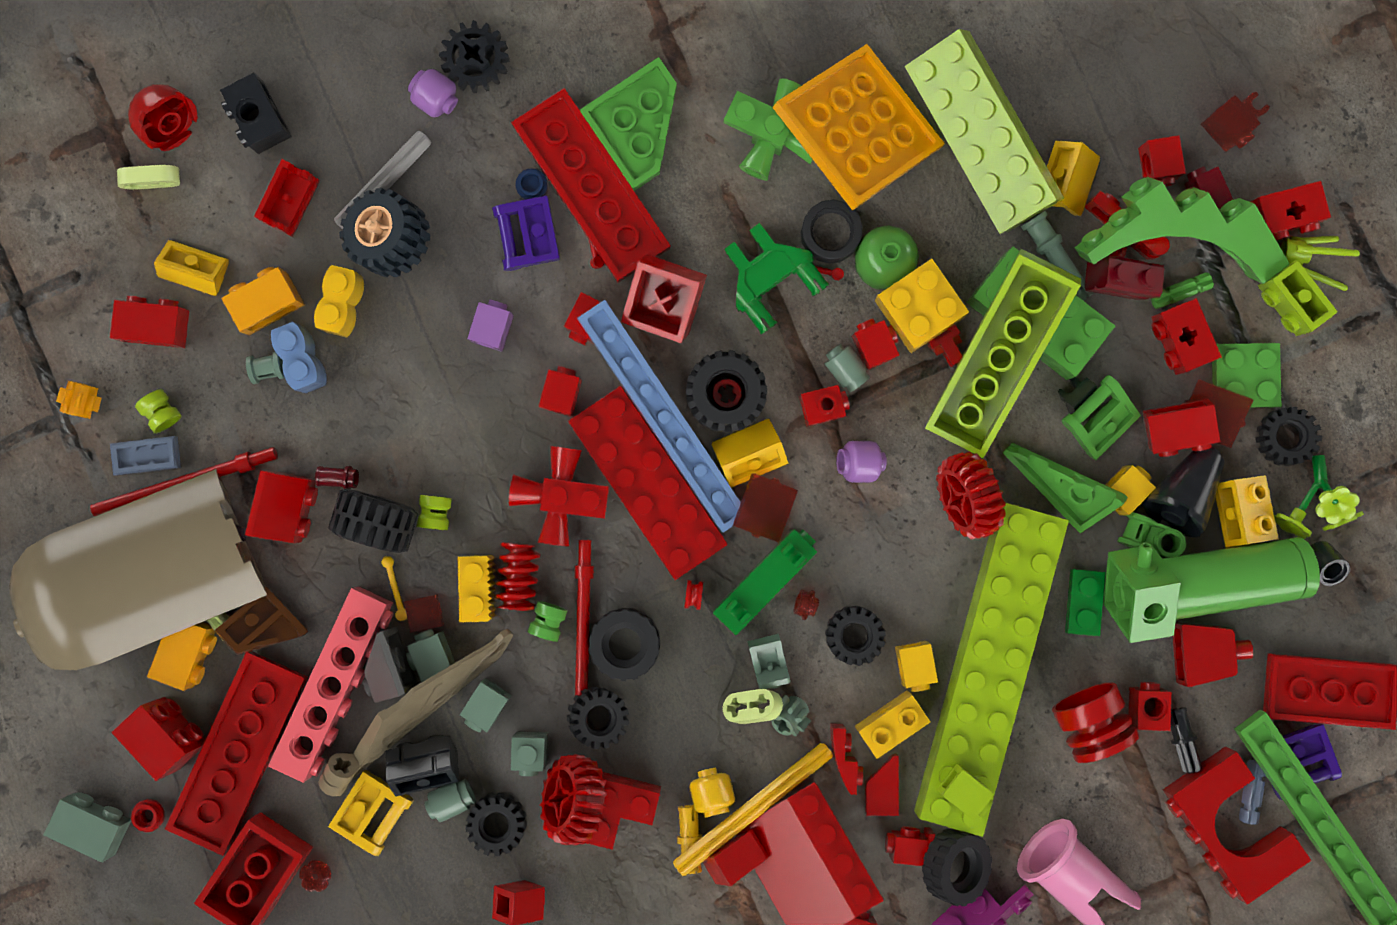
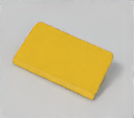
M172 240L167 241L154 261L156 274L159 278L213 296L218 294L229 264V259Z

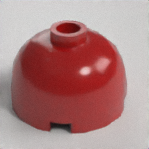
M152 84L140 90L130 102L128 109L130 127L148 148H159L161 151L172 150L184 143L192 134L190 130H187L191 126L192 120L196 123L198 118L197 109L192 100L178 89L164 84Z

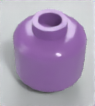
M436 69L420 70L409 84L408 91L411 93L410 100L412 104L430 117H439L443 113L450 114L458 102V98L455 97V83Z
M849 441L837 453V470L849 482L871 483L876 481L881 471L886 469L887 458L885 453L881 452L876 442Z

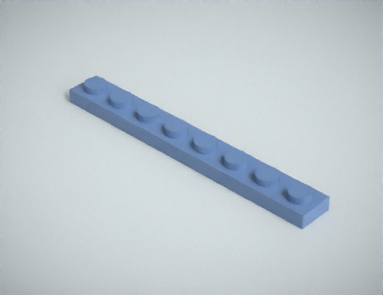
M603 300L578 317V321L719 530L724 533L749 515L607 302Z

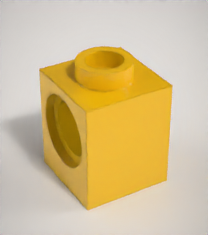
M1134 465L1123 466L1105 484L1128 497L1126 502L1115 510L1119 515L1129 516L1156 489L1150 482L1152 477L1142 467L1138 465L1136 467Z
M922 641L895 646L901 684L905 688H911V692H919L930 689V684L938 683L932 647L929 642Z

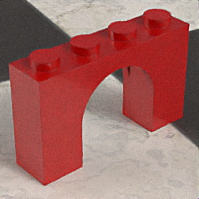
M1225 746L1201 763L1202 769L1200 771L1190 774L1186 773L1162 790L1168 797L1165 803L1176 818L1181 816L1187 825L1183 828L1186 835L1195 845L1199 843L1205 851L1202 855L1203 860L1213 872L1218 870L1224 879L1220 884L1225 892L1232 899L1237 897L1248 905L1312 860L1295 835L1281 826L1250 847L1239 850L1223 847L1215 831L1217 811L1228 797L1255 780V777L1238 752Z

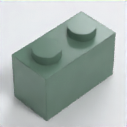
M73 793L60 799L43 835L102 863L116 855L131 819L122 816L123 812L115 807H103L94 803V799L84 793Z

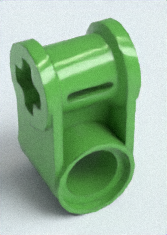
M1134 512L1127 516L1129 520L1123 536L1118 537L1117 540L1118 543L1130 548L1139 547L1144 542L1150 543L1163 558L1180 556L1186 548V540L1181 532ZM1166 534L1173 540V547L1168 552L1164 551L1161 547V540Z

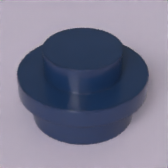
M526 169L518 175L515 186L518 194L526 200L544 196L548 183L541 171Z

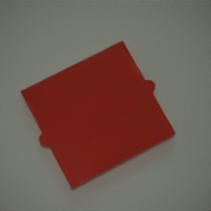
M1198 379L1189 400H1185L1184 403L1209 399L1215 404L1220 436L1218 444L1232 448L1240 428L1246 425L1244 420L1253 403V399Z
M751 473L732 526L751 532L755 538L762 536L779 543L798 490L779 483V479L772 478L770 480Z

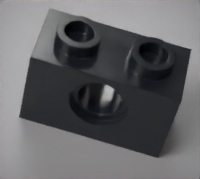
M254 72L220 89L225 101L221 102V105L230 120L235 119L239 127L235 132L245 148L250 147L257 154H260L292 137L264 81ZM259 109L258 117L253 121H248L249 113L252 110Z

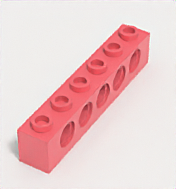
M359 586L351 588L268 767L302 783L312 776L317 777L325 762L322 754L326 746H332L338 735L339 729L335 728L340 716L344 718L352 705L353 700L349 699L354 687L358 688L365 677L363 667L370 656L376 634L380 632L381 628L385 630L393 617L394 612L390 611L393 602ZM359 617L364 618L368 623L369 628L365 635L360 634L356 630L355 623ZM344 647L352 649L355 654L352 664L345 662L342 658ZM330 677H335L340 681L341 689L339 693L330 690L328 686ZM316 706L325 709L327 713L325 722H321L315 717L314 711ZM302 736H307L312 740V751H307L302 747Z

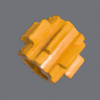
M68 381L66 388L60 387L56 402L61 403V412L90 419L92 411L98 412L102 398L97 396L99 388Z

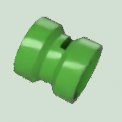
M537 601L535 607L536 617L534 621L530 622L527 632L546 640L558 642L561 633L559 626L565 620L568 610L547 602Z

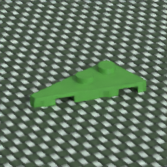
M1011 443L1003 452L1046 499L1069 520V523L1080 534L1122 506L1128 498L1117 490L1014 443Z

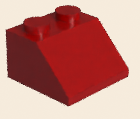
M260 470L245 535L288 543H301L302 539L306 538L309 533L311 520L307 518L310 506L313 507L318 496L315 480L282 472Z

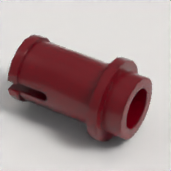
M319 466L315 473V483L320 487L357 488L359 472L357 469H353L352 466H346L345 469Z

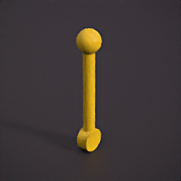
M385 556L382 558L381 563L387 570L398 609L395 616L399 621H404L408 618L409 612L403 607L392 567L394 559L391 556Z

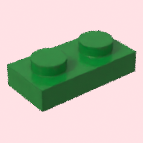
M1070 569L1065 633L1100 636L1105 572Z

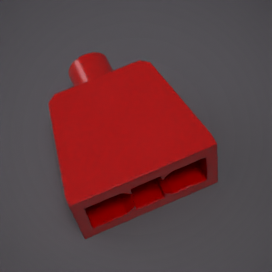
M1175 623L1174 636L1172 637L1177 684L1193 687L1236 676L1238 673L1237 660L1253 658V645L1249 639L1235 640L1233 629L1220 626Z

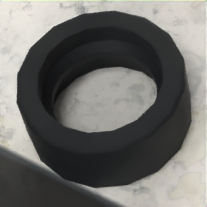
M835 199L821 201L811 207L804 217L800 232L802 245L806 250L812 252L813 258L817 261L829 264L841 262L850 257L859 245L863 228L858 213L855 209L852 211L846 202ZM824 214H838L849 224V240L843 247L836 250H827L816 243L813 237V226L816 220Z

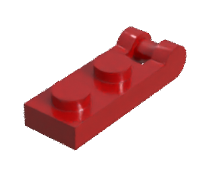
M1102 191L1094 195L1084 207L1103 224L1109 222L1112 214L1122 209L1119 207L1120 202L1109 193L1104 194ZM1166 237L1139 241L1130 246L1145 259L1153 260L1168 252L1170 242Z

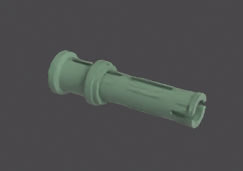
M1044 211L1025 223L1021 228L1023 231L1027 230L1037 245L1035 249L1037 253H1040V255L1044 254L1049 263L1081 278V287L1076 295L1084 301L1086 297H1090L1094 292L1085 291V280L1061 245L1063 237L1061 234H1056L1046 218L1047 212Z

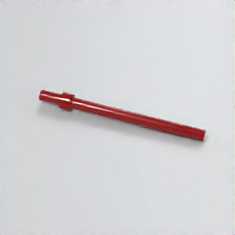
M275 447L252 454L245 452L236 455L233 460L91 504L90 510L93 516H98L215 469L220 477L238 471L241 474L255 470L257 465L278 459V454Z
M579 540L578 565H575V579H578L575 696H581V691L584 689L588 690L591 579H594V566L591 565V540Z

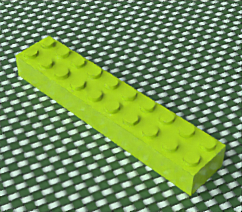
M1008 503L1003 507L1006 512V517L1003 518L1004 525L994 532L993 535H990L987 541L914 812L921 820L981 837L984 835L991 808L984 816H978L973 821L944 798L937 788L955 765L959 764L995 794L1069 522L1066 519Z

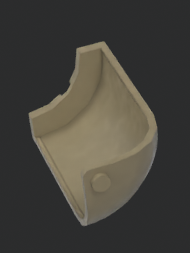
M216 469L49 534L27 547L13 565L9 591L17 617L13 621L15 630L21 638L25 637L39 662L54 670H79L101 664L267 595L262 574L250 552L247 542H241L242 539L236 526L239 525L228 491Z

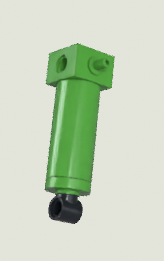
M1302 537L1163 559L1150 543L1144 542L1136 548L1108 552L1103 604L1129 643L1174 636L1175 623L1178 619L1311 598L1317 593L1320 582L1326 586H1333L1342 582L1350 572V565L1330 543L1319 541L1310 546Z

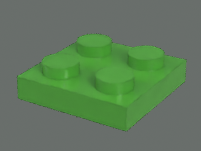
M1280 343L1217 344L1222 358L1212 361L1213 403L1215 404V409L1282 407Z

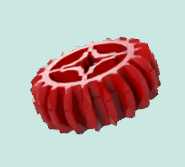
M970 451L952 455L942 461V464L938 467V475H936V480L939 483L937 490L940 492L939 500L943 503V510L948 514V520L954 523V528L957 531L960 530L964 537H968L971 540L993 535L994 532L1004 525L1003 518L1006 517V512L1003 509L1006 506V502L1002 499L1003 491L999 488V480H996L993 475V469L988 468L985 459L981 460L977 453L972 454Z
M585 755L561 756L559 760H555L552 768L548 769V778L543 780L544 789L541 792L542 802L539 806L542 807L540 819L544 820L543 830L547 831L548 838L553 839L554 842L561 845L585 844L586 840L592 839L593 832H598V822L603 820L602 811L606 807L604 797L607 793L604 792L606 780L602 778L603 771L601 768H598L597 761H593L591 758L585 757Z

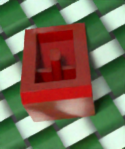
M750 829L730 839L702 863L715 884L732 886L767 860L769 855L754 831Z

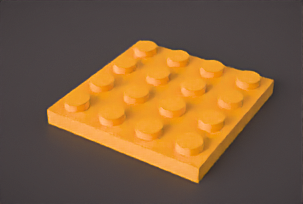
M868 44L778 100L773 106L778 116L852 211L937 152L945 144Z

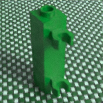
M792 529L712 611L713 614L731 632L737 635L817 553L812 547L816 541L803 529L799 533Z

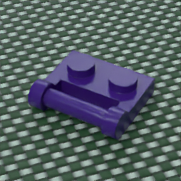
M548 196L492 207L493 216L498 220L505 259L502 260L504 271H513L523 267L560 260ZM514 214L519 215L526 255L517 256L510 216Z
M1316 723L1283 735V738L1303 767L1320 760L1323 761V767L1307 772L1315 784L1327 779L1334 781L1342 778V772L1324 724ZM1272 785L1274 793L1276 794L1279 800H1282V798Z

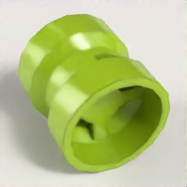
M158 389L145 395L135 405L139 414L146 416L149 420L148 426L155 434L167 430L182 417L176 407L170 406L168 403L169 398L163 389Z
M420 495L419 505L421 507V514L418 517L416 527L448 530L449 519L447 518V511L451 508L452 498ZM431 509L438 510V513L431 512Z

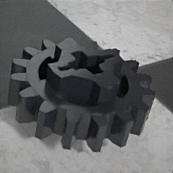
M475 20L472 21L471 28H466L462 22L460 23V32L456 33L450 29L449 33L452 39L450 41L442 40L441 42L447 50L439 52V57L442 61H445L441 68L444 73H449L447 78L454 83L458 81L460 90L464 91L467 85H470L472 92L477 93L478 86L482 85L487 92L489 91V82L493 81L499 85L500 81L497 75L499 73L507 74L508 72L502 64L510 62L509 55L504 53L508 46L505 41H500L501 34L498 30L491 33L488 23H485L482 29H480ZM457 48H458V49H459V57L455 60V61H456V64H455V63H454V56H455V52H456V50H457ZM495 49V60L493 65H491L490 57L494 54L493 50ZM467 50L475 56H480V59L483 64H481L478 60L469 58L470 56ZM472 74H481L479 76H471Z

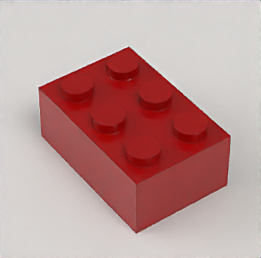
M259 812L247 821L194 904L225 925H263L313 849V846Z

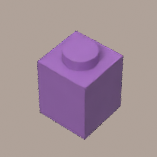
M489 300L488 305L479 302L467 339L472 343L503 352L514 315L507 311L506 304L494 300Z

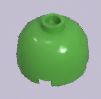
M890 225L876 227L866 233L855 251L856 272L864 283L878 290H886L917 269L919 260L917 244L912 236L902 228Z

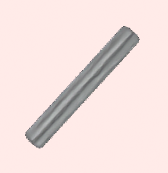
M417 131L334 218L335 223L341 229L344 228L340 225L342 218L346 219L347 213L345 211L348 206L352 207L355 204L353 200L357 196L363 198L364 192L368 190L375 192L376 188H383L387 191L431 145L430 139L423 132Z

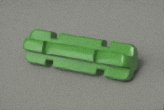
M1205 272L1165 289L1163 288L1161 297L1150 298L1153 307L1159 309L1170 305V303L1173 304L1194 296L1198 292L1201 293L1212 289L1214 282L1211 275Z

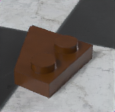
M265 586L266 596L244 604L216 628L215 632L236 655L303 637L308 633V630Z

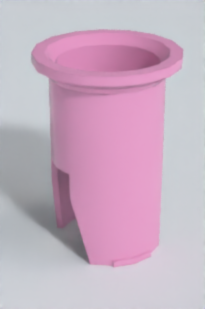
M1059 819L1042 827L1031 837L1019 856L1017 864L1019 876L1029 883L1038 882L1083 925H1105L1098 912L1089 904L1102 888L1112 897L1137 910L1141 909L1142 899L1139 894L1130 889L1077 839V829L1070 820Z

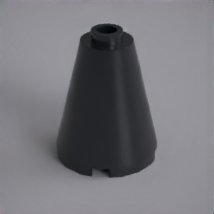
M1214 447L1202 451H1192L1146 498L1143 504L1146 513L1157 523H1160L1163 519L1171 524L1170 528L1178 530L1186 537H1200L1201 533H1204L1207 529L1225 464L1221 453Z

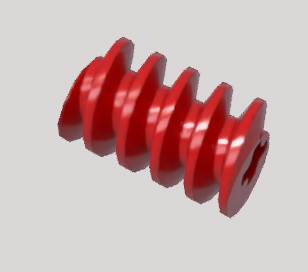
M503 542L500 546L509 550V553L499 556V559L508 563V566L498 569V572L505 575L506 579L496 582L497 586L505 589V592L495 594V598L503 602V605L496 608L519 611L533 610L535 604L528 601L527 598L535 597L537 592L528 586L536 584L538 579L529 573L539 570V566L531 562V560L540 558L541 553L532 549L535 545Z

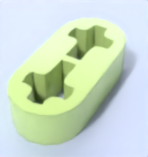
M172 165L117 169L118 187L134 190L179 186V168Z
M767 689L730 694L725 699L723 714L727 720L738 724L770 721L780 715L783 702L778 693ZM767 700H770V705L766 706L765 710L758 708V704L767 703ZM741 704L747 705V709L739 710L736 713V708L740 707Z

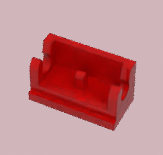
M281 159L254 217L262 223L293 237L320 180L308 171L301 170L290 162Z

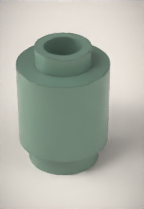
M840 343L826 354L829 360L824 363L840 386L842 388L846 387L849 392L854 391L870 378L866 372L868 368L851 345L844 348Z
M463 779L456 783L443 785L429 792L428 800L425 801V808L431 819L436 818L441 823L469 810L470 805L476 803V798L469 782Z

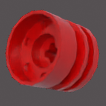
M1113 682L1102 683L1080 690L1062 699L1052 708L1060 729L1064 732L1074 731L1068 736L1066 742L1069 747L1074 748L1072 755L1078 763H1089L1111 757L1127 749L1139 739L1140 734L1137 728L1131 725L1133 721L1131 715L1127 713L1117 714L1124 708L1125 702L1117 685Z

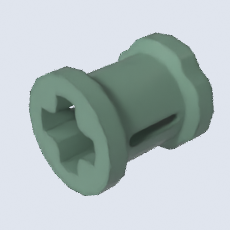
M273 352V355L258 358L252 355L246 357V370L252 384H259L260 380L273 377L285 378L283 360L276 352Z

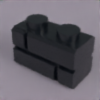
M433 735L427 741L415 744L403 742L398 744L396 748L385 751L386 781L395 796L460 781L458 752L450 736Z

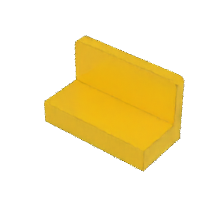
M1055 141L1047 164L1050 174L1064 196V199L1052 206L1064 207L1074 216H1081L1100 162V156L1083 142Z
M770 419L763 420L711 443L726 481L731 488L789 464L781 440Z

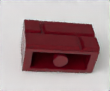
M1108 255L1095 264L1087 263L1084 288L1085 291L1139 301L1161 297L1165 268L1164 265Z

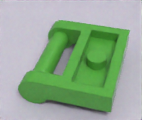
M1107 375L1100 382L1101 386L1072 415L1068 413L1061 420L1062 424L1073 434L1086 454L1094 460H1097L1141 416L1118 381L1110 375ZM1111 395L1112 399L1083 426L1081 423Z

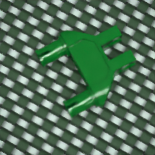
M758 223L749 231L763 253L749 262L735 242L724 250L739 270L736 309L738 312H745L762 335L768 331L761 321L762 318L770 328L778 323L761 302L762 296L791 274H797L811 292L812 297L820 293V290L813 282L814 280L822 291L830 284L813 264L814 255L811 251L774 243L763 226Z

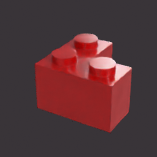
M603 772L602 778L606 780L604 792L607 793L604 797L606 807L602 811L603 820L598 822V832H593L592 839L586 840L585 843L613 850L620 818L653 825L661 786Z

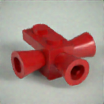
M550 446L552 479L544 478L543 484L515 474L512 476L509 506L541 504L540 510L548 511L537 543L569 547L567 514L603 519L606 517L609 486L571 482L582 450Z

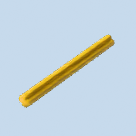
M824 743L817 745L673 861L677 871L682 876H686L833 757L828 746Z

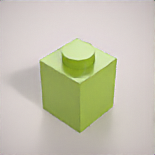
M959 764L955 765L937 788L944 798L973 821L978 816L982 817L989 811L993 804L991 799L995 795Z

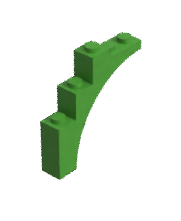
M1150 177L1134 182L1129 188L1130 191L1121 197L1127 206L1126 209H1121L1112 214L1109 222L1101 228L1087 233L1082 238V242L1074 247L1081 258L1095 264L1116 250L1139 241L1164 236L1192 237L1217 245L1235 260L1248 278L1262 284L1290 265L1255 203L1237 198L1224 204L1221 211H1219L1208 192L1194 187L1181 192L1174 202L1163 182Z

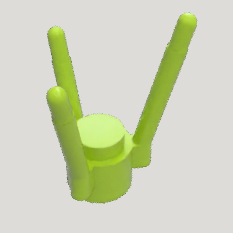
M1291 236L1290 239L1285 238L1280 247L1289 263L1298 260L1301 265L1303 263L1308 264L1312 254L1360 255L1358 250L1313 247L1311 245L1338 242V236L1303 238ZM1304 267L1312 279L1343 291L1348 290L1347 285Z

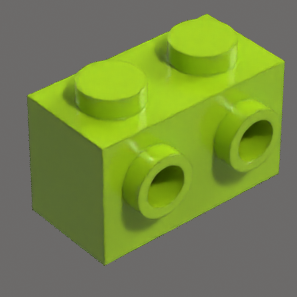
M1298 260L1290 263V265L1264 284L1260 283L1257 285L1262 291L1261 296L1265 303L1276 309L1282 317L1281 323L1296 336L1314 331L1338 312Z

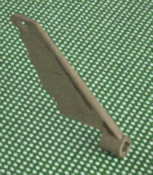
M510 629L501 631L490 643L413 687L396 704L378 712L354 753H337L329 758L318 781L320 789L325 794L333 797L341 796L345 793L353 778L503 655L513 637Z

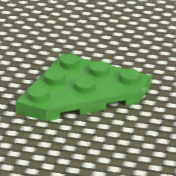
M659 57L580 109V112L634 191L660 174L677 89L676 81Z

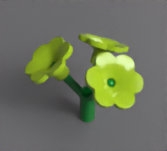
M1324 455L1312 457L1314 483L1300 506L1294 508L1289 517L1281 513L1274 515L1276 524L1282 530L1303 539L1310 537L1312 534L1302 524V521L1307 515L1305 512L1306 508L1319 488H1322L1324 492L1319 496L1320 503L1316 506L1315 510L1319 517H1325L1329 523L1322 527L1323 531L1334 529L1364 515L1363 511L1356 512L1355 507L1360 502L1356 493L1350 492L1345 486H1338L1332 490L1328 483Z

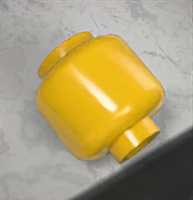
M716 767L699 771V778L693 780L689 785L695 811L704 813L705 818L730 812L729 807L735 802L730 776L727 773H717Z

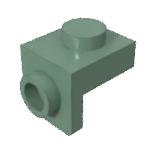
M779 634L747 641L759 689H775L791 682Z

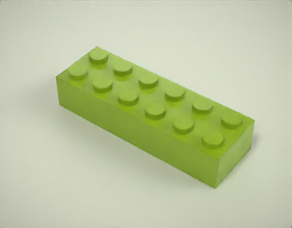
M958 29L905 66L999 234L1009 232L1064 199L970 31Z
M1020 249L933 409L925 429L984 458L1081 287V278Z

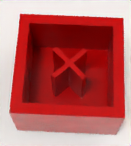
M646 254L637 263L621 323L682 343L690 333L707 275Z
M166 697L140 705L111 732L155 781L180 770L202 749L205 742L202 730L196 724L189 723L181 714V707L174 700L167 699Z

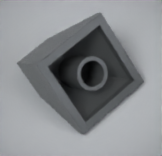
M397 626L376 634L364 671L366 677L363 679L365 691L369 697H373L375 703L404 695L417 686L413 670L407 661L406 650Z

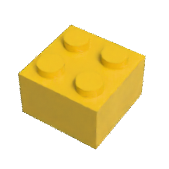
M930 259L878 294L875 299L876 304L911 354L964 319L969 313L933 259Z

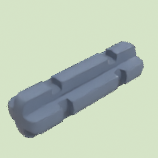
M1249 760L1247 767L1255 777V780L1243 787L1241 803H1244V807H1240L1239 820L1246 824L1257 825L1261 813L1258 811V807L1262 806L1265 781H1262V777H1266L1256 760Z

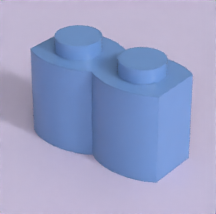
M294 322L271 330L272 346L276 354L283 360L284 377L290 387L295 391L308 393L326 386V371L321 361L315 357V344L309 331Z

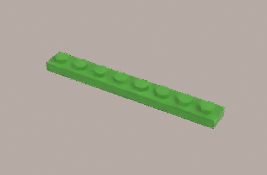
M1258 710L1234 728V730L1368 925H1397V903L1266 712Z

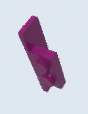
M1024 885L1000 906L984 888L982 895L978 896L975 902L968 903L967 906L952 905L931 925H1007L1006 920L1013 913L1019 915L1030 906V898L1034 894Z

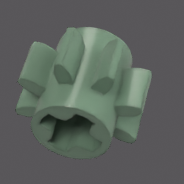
M784 695L782 697V711L776 719L771 720L772 725L782 735L788 736L792 734L797 736L800 731L804 732L811 722L809 718L805 717L809 713V708L801 698Z

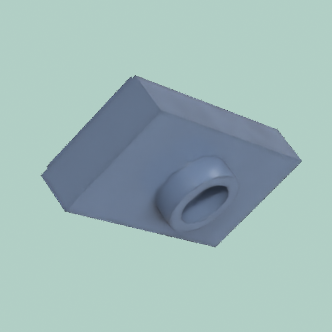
M178 436L110 444L114 476L181 468Z

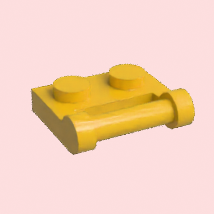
M365 769L328 827L368 853L379 856L384 849L383 843L403 811L410 808L414 799L408 794L395 796L385 781ZM385 798H387L393 804L374 835L369 837L364 834V831Z

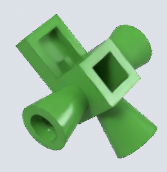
M779 79L773 106L778 100L801 85L788 79ZM739 91L736 92L723 123L752 136L751 143L755 145L739 165L742 171L752 177L767 181L774 154L780 156L784 146L808 164H811L813 159L778 116L773 107Z

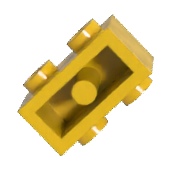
M1266 475L1219 483L1216 502L1225 547L1279 539Z

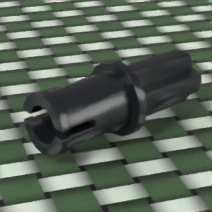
M1187 708L1171 709V732L1173 735L1171 744L1176 746L1182 771L1189 774L1198 772L1202 769V765L1195 744L1197 735L1192 733Z

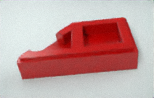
M892 754L865 781L866 816H899L898 754Z

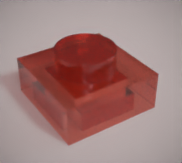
M438 594L404 601L410 633L444 625Z

